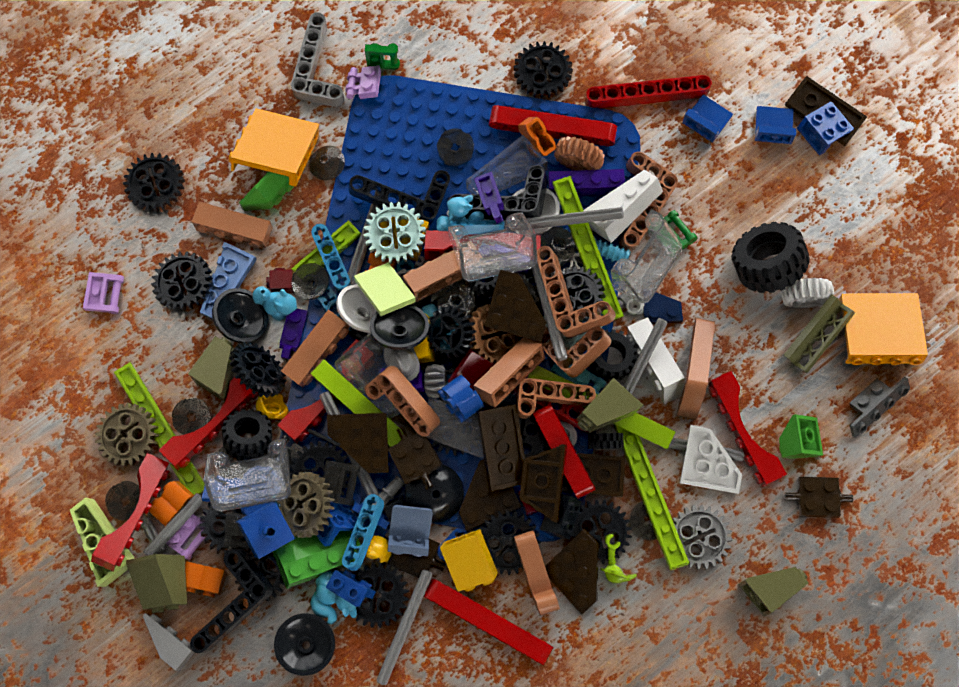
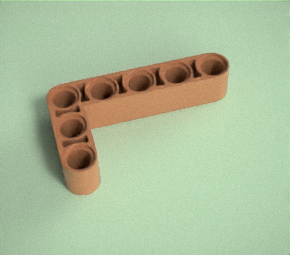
M642 152L632 154L626 163L627 170L634 176L643 170L654 172L663 192L659 195L661 201L655 199L646 208L652 215H648L644 210L628 226L620 238L619 247L620 249L623 247L626 251L627 249L632 251L639 244L678 184V179L672 172ZM633 160L638 161L640 165H636ZM664 181L668 182L670 184V187L667 186L664 183ZM636 224H639L642 227V230L638 229L636 227ZM626 238L631 239L633 244H629Z
M542 246L537 250L536 259L555 324L565 337L572 338L588 332L593 327H602L613 322L616 316L615 311L605 301H600L574 311L557 255L548 246ZM547 255H550L547 260H544ZM555 272L552 277H549L550 273ZM560 289V292L554 295V292ZM562 306H566L564 311L559 312ZM608 310L606 315L601 316L602 311ZM589 316V320L582 323L583 319ZM571 323V326L568 329L564 330V327L567 324Z
M695 319L686 382L679 401L677 416L694 420L698 417L708 385L715 321Z
M547 326L545 327L542 341L536 342L542 344L543 350L569 377L574 378L579 376L610 346L611 338L601 327H593L569 350L566 348L568 357L562 361L556 359Z

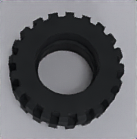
M771 222V224L763 223L759 227L751 228L749 232L746 231L742 234V238L736 241L731 256L741 283L752 291L757 290L759 293H765L766 291L774 293L776 290H785V287L789 285L791 287L796 283V280H800L803 277V273L807 271L810 263L809 253L802 233L796 227L784 222L780 224L777 222ZM777 255L771 259L763 260L769 256Z

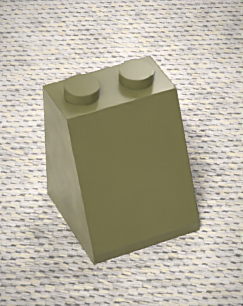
M215 336L191 368L188 375L197 385L225 402L230 381L234 376V372L231 371L234 367L229 365L231 362L229 359L230 353L234 347L226 338L222 337L220 339Z
M613 378L575 420L583 431L591 433L632 416L643 404Z
M153 554L126 560L127 568L143 610H152V613H162L165 608L167 610H178L180 605L187 604L185 556Z
M792 567L749 577L738 585L761 614L766 616L773 613L809 584V582L806 580L807 575L803 570Z

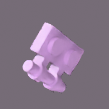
M380 66L362 67L361 73H357V68L352 67L347 76L349 82L345 89L346 97L353 99L355 94H358L360 99L378 97L381 77Z

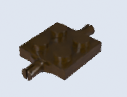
M404 427L398 428L396 431L401 441L388 448V451L404 483L407 485L415 480H421L426 490L429 489L426 481L430 488L433 487L428 476L432 471L442 466L427 437L421 436L418 433L408 436Z
M799 477L797 492H785V501H797L799 517L840 518L841 502L853 503V494H841L839 478Z
M429 539L428 556L396 555L391 552L387 563L417 578L420 577L422 570L429 571L434 567L443 572V567L446 566L445 563L436 560V552L440 543Z

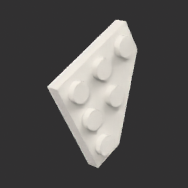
M690 425L680 483L739 494L742 473L712 430L707 427Z

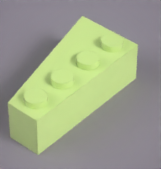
M84 498L70 509V513L77 532L81 536L82 546L89 558V565L91 571L94 572L97 587H107L128 570L126 560L134 559V556L126 548L123 552L125 558L121 566H116L114 571L91 562L92 554L100 539L114 532L115 529L96 501Z

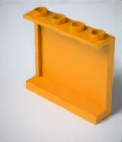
M256 108L254 113L249 116L247 126L243 127L241 138L237 139L234 151L230 152L229 162L231 163V171H234L237 164L288 176L289 185L296 187L318 141L319 124Z
M918 293L841 294L839 301L855 312L844 327L848 353L845 364L919 365L924 362L928 352ZM842 309V316L844 318L847 312Z

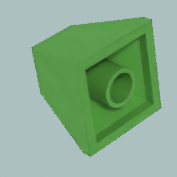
M792 415L779 438V450L782 458L797 459L823 456L817 417Z

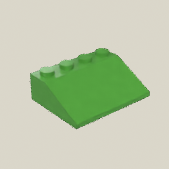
M339 531L330 546H324L316 535H312L311 538L294 536L295 539L274 550L273 554L286 589L318 578L323 573L345 568L342 564V558L352 531ZM358 539L356 541V546H360V542Z

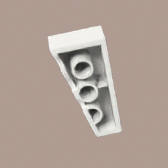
M643 170L584 209V211L617 207L623 208L624 217L622 219L588 222L591 230L612 243L663 192L658 178Z
M648 317L627 327V335L631 337L630 341L635 342L634 348H637V358L653 329V325ZM660 338L645 367V371L650 377L663 404H666L681 397L685 386V377Z

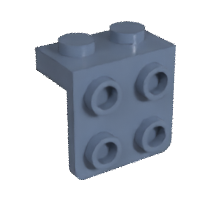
M394 505L388 537V552L396 555L428 556L432 510Z

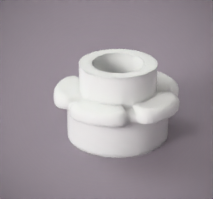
M631 297L627 302L626 308L631 315H639L644 310V302L642 299H638V297Z

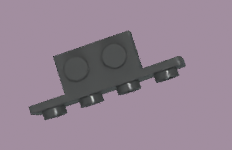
M903 377L892 388L876 379L850 402V407L861 414L850 424L852 436L856 438L859 434L864 433L868 426L874 421L879 420L886 410L894 406L895 402L907 395L910 390L908 378Z

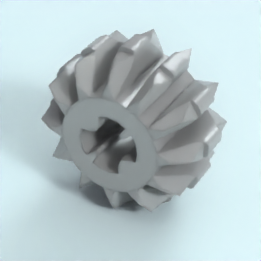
M432 364L425 369V393L428 397L439 398L440 396L437 391L447 385L446 369L443 365Z

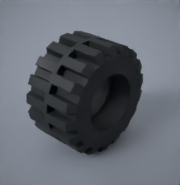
M612 329L611 332L605 330L611 338L609 347L619 350L623 360L619 364L612 365L605 362L600 355L588 367H591L593 374L596 373L597 377H603L607 382L613 378L615 380H622L625 376H628L637 360V348H634L635 342L630 341L631 337L629 335L625 337L623 331L616 333L615 329Z
M241 409V412H238V410L234 411V415L230 414L227 416V420H224L222 426V440L225 452L229 453L232 459L236 457L237 461L244 460V462H249V460H253L254 462L257 461L258 457L263 458L264 453L267 454L272 446L271 421L268 420L266 415H262V412H254V409H250V411ZM243 433L255 434L251 438H243L239 435Z

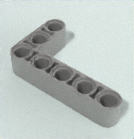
M316 12L310 16L291 81V88L296 99L339 107L344 103L342 88L337 84L313 80L327 32L325 16L320 12ZM309 54H312V55H313L312 57H309V58L306 57V56L309 55ZM305 70L308 71L306 74H302V73H301L302 71H305ZM298 87H304L302 90H296ZM317 90L322 91V92L319 93V94H315V93H314V92L317 91ZM334 94H339L336 98L332 97Z

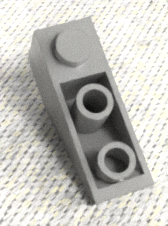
M145 613L143 618L160 658L175 671H181L195 653L190 648V642L185 638L180 640L176 636L178 632L169 625L167 628L161 624L163 620L154 613L152 615Z

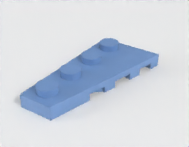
M227 242L223 243L222 254L218 257V265L215 273L212 275L211 284L213 286L208 289L210 294L205 295L206 300L203 301L200 313L213 320V304L217 297L228 289L239 288L257 260L255 256Z

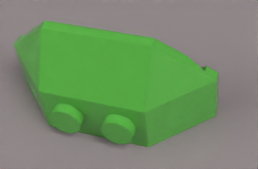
M267 172L242 198L239 204L244 211L271 209L274 205H278L282 200V196L286 192H290L294 186L289 185L288 176Z

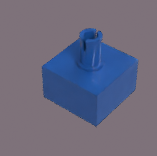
M270 502L236 521L251 551L258 559L295 539L276 502Z

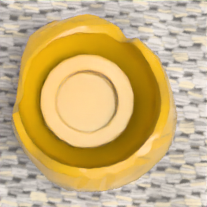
M278 394L273 398L271 396L266 398L264 395L262 397L258 396L255 408L257 411L262 412V415H266L268 419L282 420L289 413L288 407L284 404L283 395Z
M379 535L373 536L366 557L370 559L379 558L380 563L385 562L387 564L391 556V552H388V540Z

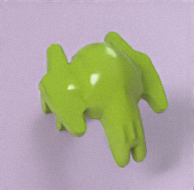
M608 534L605 537V544L608 547L609 565L600 570L605 572L606 578L611 583L628 582L634 579L637 574L624 575L621 568L615 565V552L621 543L617 541L614 545H611L610 539L614 535Z

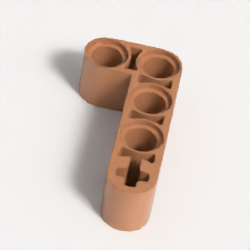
M387 367L365 386V393L370 399L376 400L385 394L419 435L428 436L440 424L438 415L397 367Z
M526 378L517 387L515 405H517L518 417L522 419L530 417L535 411L536 401L587 406L595 399L596 391L589 385ZM529 385L532 392L525 393L522 386ZM548 387L551 390V395H545L542 392V388ZM563 389L570 392V398L562 395ZM584 392H586V396H589L587 400L582 395ZM521 404H527L530 408V412H523L521 410Z
M534 531L514 536L532 598L540 616L560 609L556 595L551 587Z

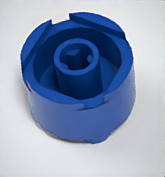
M459 375L437 391L443 401L446 400V409L451 415L454 414L460 423L467 420L484 406L476 390L473 391L471 389V384L462 375Z

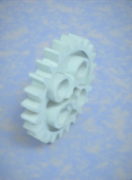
M390 202V207L388 208L383 204V210L376 207L377 214L370 213L372 220L366 219V223L369 226H364V231L369 232L364 234V238L369 239L365 242L366 246L372 245L369 248L370 253L376 251V258L382 255V262L389 258L390 264L393 259H396V262L399 264L400 258L407 262L408 255L414 258L413 251L419 253L420 250L417 246H423L424 243L421 240L425 239V235L422 233L426 231V228L420 227L424 224V220H418L420 214L414 215L415 208L408 210V204L402 208L400 202H398L396 207ZM392 217H395L398 249L394 247ZM405 219L408 221V224L401 226L398 222ZM386 221L389 223V226L381 228L379 226L380 223ZM407 237L411 241L408 244H402L400 242L401 239ZM384 240H390L392 242L387 247L381 245L382 241Z

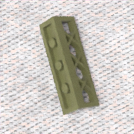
M831 294L784 353V356L793 365L808 373L855 312ZM841 309L847 312L844 318L837 320L836 315ZM833 325L834 330L832 333L825 335L824 330L827 326ZM821 340L822 345L820 348L813 350L812 345L816 341ZM804 356H809L810 360L805 367L799 363Z

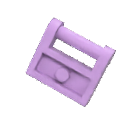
M89 272L83 309L85 311L118 314L119 307L117 306L124 276ZM114 282L110 305H105L108 283Z
M192 514L166 544L190 561L193 557L192 554L205 539V537H201L203 530L199 532L186 550L182 547L199 527V524L203 522L195 514Z

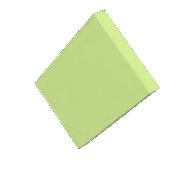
M389 262L354 276V281L380 316L416 302L415 296Z

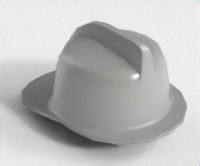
M385 348L384 359L387 367H397L408 381L416 378L419 373L420 363L414 348L405 350Z

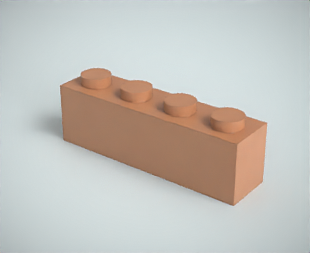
M203 202L198 203L192 219V224L201 233L211 232L219 238L229 237L234 242H247L255 248H260V246L266 248L273 229L271 222L268 220Z
M470 241L459 245L450 252L443 253L432 261H427L423 266L415 270L408 271L403 275L404 283L415 296L416 302L467 277L472 265L476 266L478 261L482 264V257Z
M328 309L281 372L301 387L309 385L314 378L311 372L329 354L331 355L336 350V344L340 339H344L347 336L350 326Z
M523 337L473 385L482 402L494 408L499 405L545 359L542 344Z

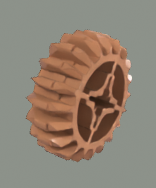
M564 137L557 143L554 157L566 168L572 171L600 170L603 166L605 155L598 146H594L593 143H589L587 140L576 137Z

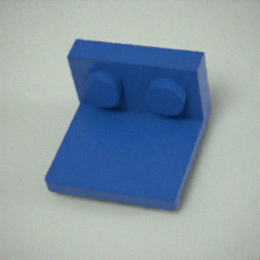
M702 95L692 110L689 108L685 113L682 123L713 143L731 119L733 113L707 96Z
M829 102L805 116L797 127L798 131L819 156L825 153L832 143L854 129L833 102Z
M757 106L755 141L792 144L796 136V128H793L794 110Z
M330 503V506L334 507L333 510L329 511L333 517H327L329 525H323L324 531H318V535H316L324 546H330L339 531H353L357 517L346 503Z

